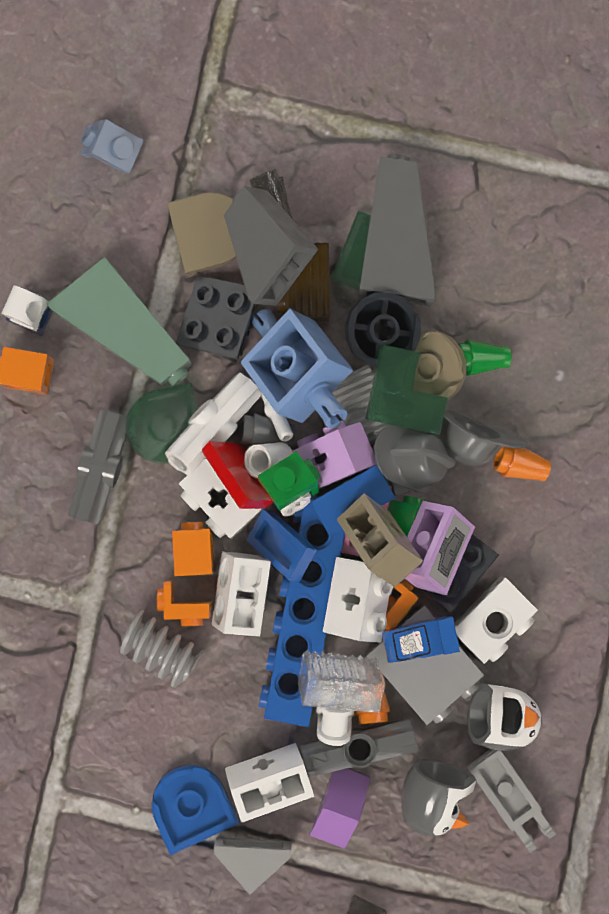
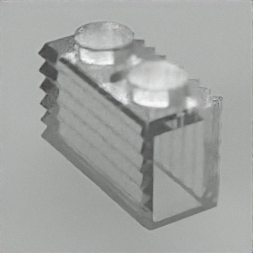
M308 650L303 653L298 679L302 706L380 712L385 681L376 657L370 659L367 656L363 659L361 655L355 658L354 655L348 657L346 654L340 656L338 653L333 656L331 652L327 655L324 652L318 655L316 651L311 654Z

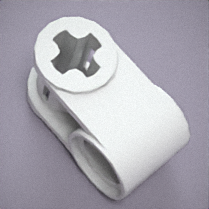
M319 680L316 713H318L317 737L321 742L340 746L350 741L352 716L354 717L356 683Z

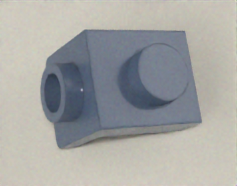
M104 119L89 124L86 127L80 141L83 144L80 155L86 158L94 157L124 174H129L144 140Z

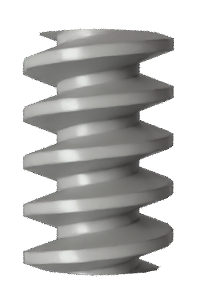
M141 610L133 619L121 640L120 653L126 655L135 649L133 656L135 663H139L147 657L145 669L150 672L157 666H160L158 678L161 680L172 673L171 686L176 688L185 682L203 655L204 650L193 656L194 643L192 642L180 648L182 635L178 633L172 639H166L169 627L164 626L158 632L154 631L156 619L153 617L143 624L142 617L144 611Z

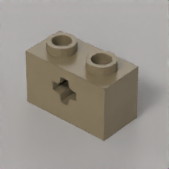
M363 494L337 518L338 523L367 568L392 586L396 587L423 562L391 513L366 494Z

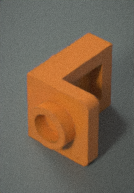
M174 580L164 581L163 589H157V610L164 611V620L181 619V626H202L203 619H210L212 617V602H175Z

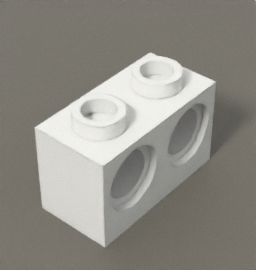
M222 551L212 626L224 634L260 637L271 561L258 555Z

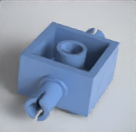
M270 309L259 311L257 315L263 323L254 316L252 325L263 338L241 361L243 367L277 414L303 423L316 410L328 428L339 426L342 422L336 415L338 414L342 420H345L347 418V411L340 405L332 392L346 379L353 369L315 320L292 309H289L279 321Z

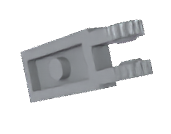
M490 749L466 766L470 773L475 776L477 783L511 831L516 832L530 853L537 847L531 835L521 826L526 821L534 817L538 823V828L544 836L550 839L556 835L540 812L542 808L501 750Z

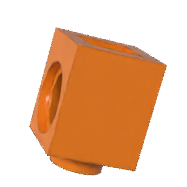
M3 347L2 356H0V385L5 388L48 395L55 359L48 354Z
M203 522L181 523V530L172 531L174 576L214 574L213 531L211 529H204Z

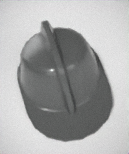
M445 410L443 413L444 417L449 421L443 440L447 454L463 464L474 466L491 461L503 446L520 449L527 447L528 442L513 432L474 421L453 411Z
M398 425L385 427L377 435L374 452L378 468L386 479L397 485L409 488L415 492L424 493L434 483L444 478L447 469L455 466V460L448 457L443 441L435 435L421 434Z

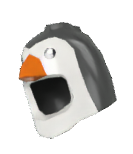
M481 684L474 692L467 714L468 733L474 744L495 750L510 751L520 749L537 738L542 724V717L538 705L526 693L514 688L493 684Z
M422 759L415 762L405 776L401 791L404 822L414 832L425 837L428 835H442L450 829L463 828L469 825V821L459 810L457 802L473 792L476 784L475 776L466 773L454 765L439 760Z

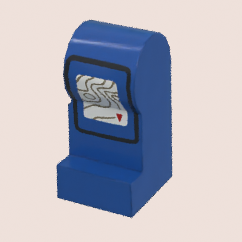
M450 615L403 625L382 632L388 663L460 652L454 620Z

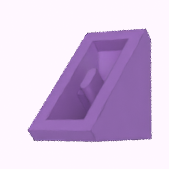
M350 768L332 772L311 828L310 836L345 849L359 823L370 776Z

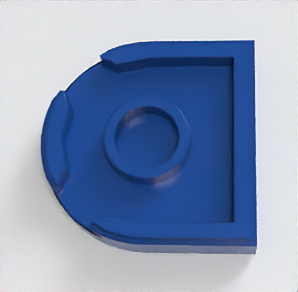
M197 765L179 766L165 774L156 786L152 799V814L170 856L239 824V819L222 782L213 772Z

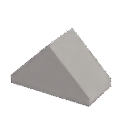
M217 837L214 845V855L250 895L290 859L291 841Z

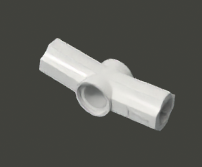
M237 373L213 399L206 401L188 420L190 425L165 452L168 462L176 470L186 475L192 474L206 458L201 449L209 441L225 442L236 430V422L247 413L262 395L258 386L242 373Z

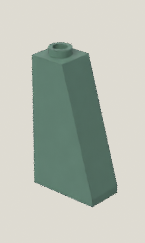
M105 257L47 303L49 308L63 320L164 388L168 384H171L173 387L178 385L190 374L187 369L193 365Z

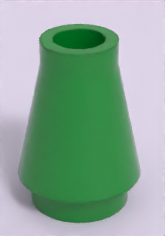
M468 339L464 343H458L463 350L467 362L466 376L509 368L511 365L512 355L509 346H497Z

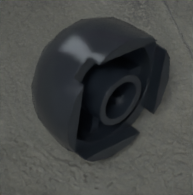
M392 292L372 293L360 299L349 311L345 322V339L351 352L362 362L375 367H394L404 361L409 355H412L421 337V320L409 304L410 302Z

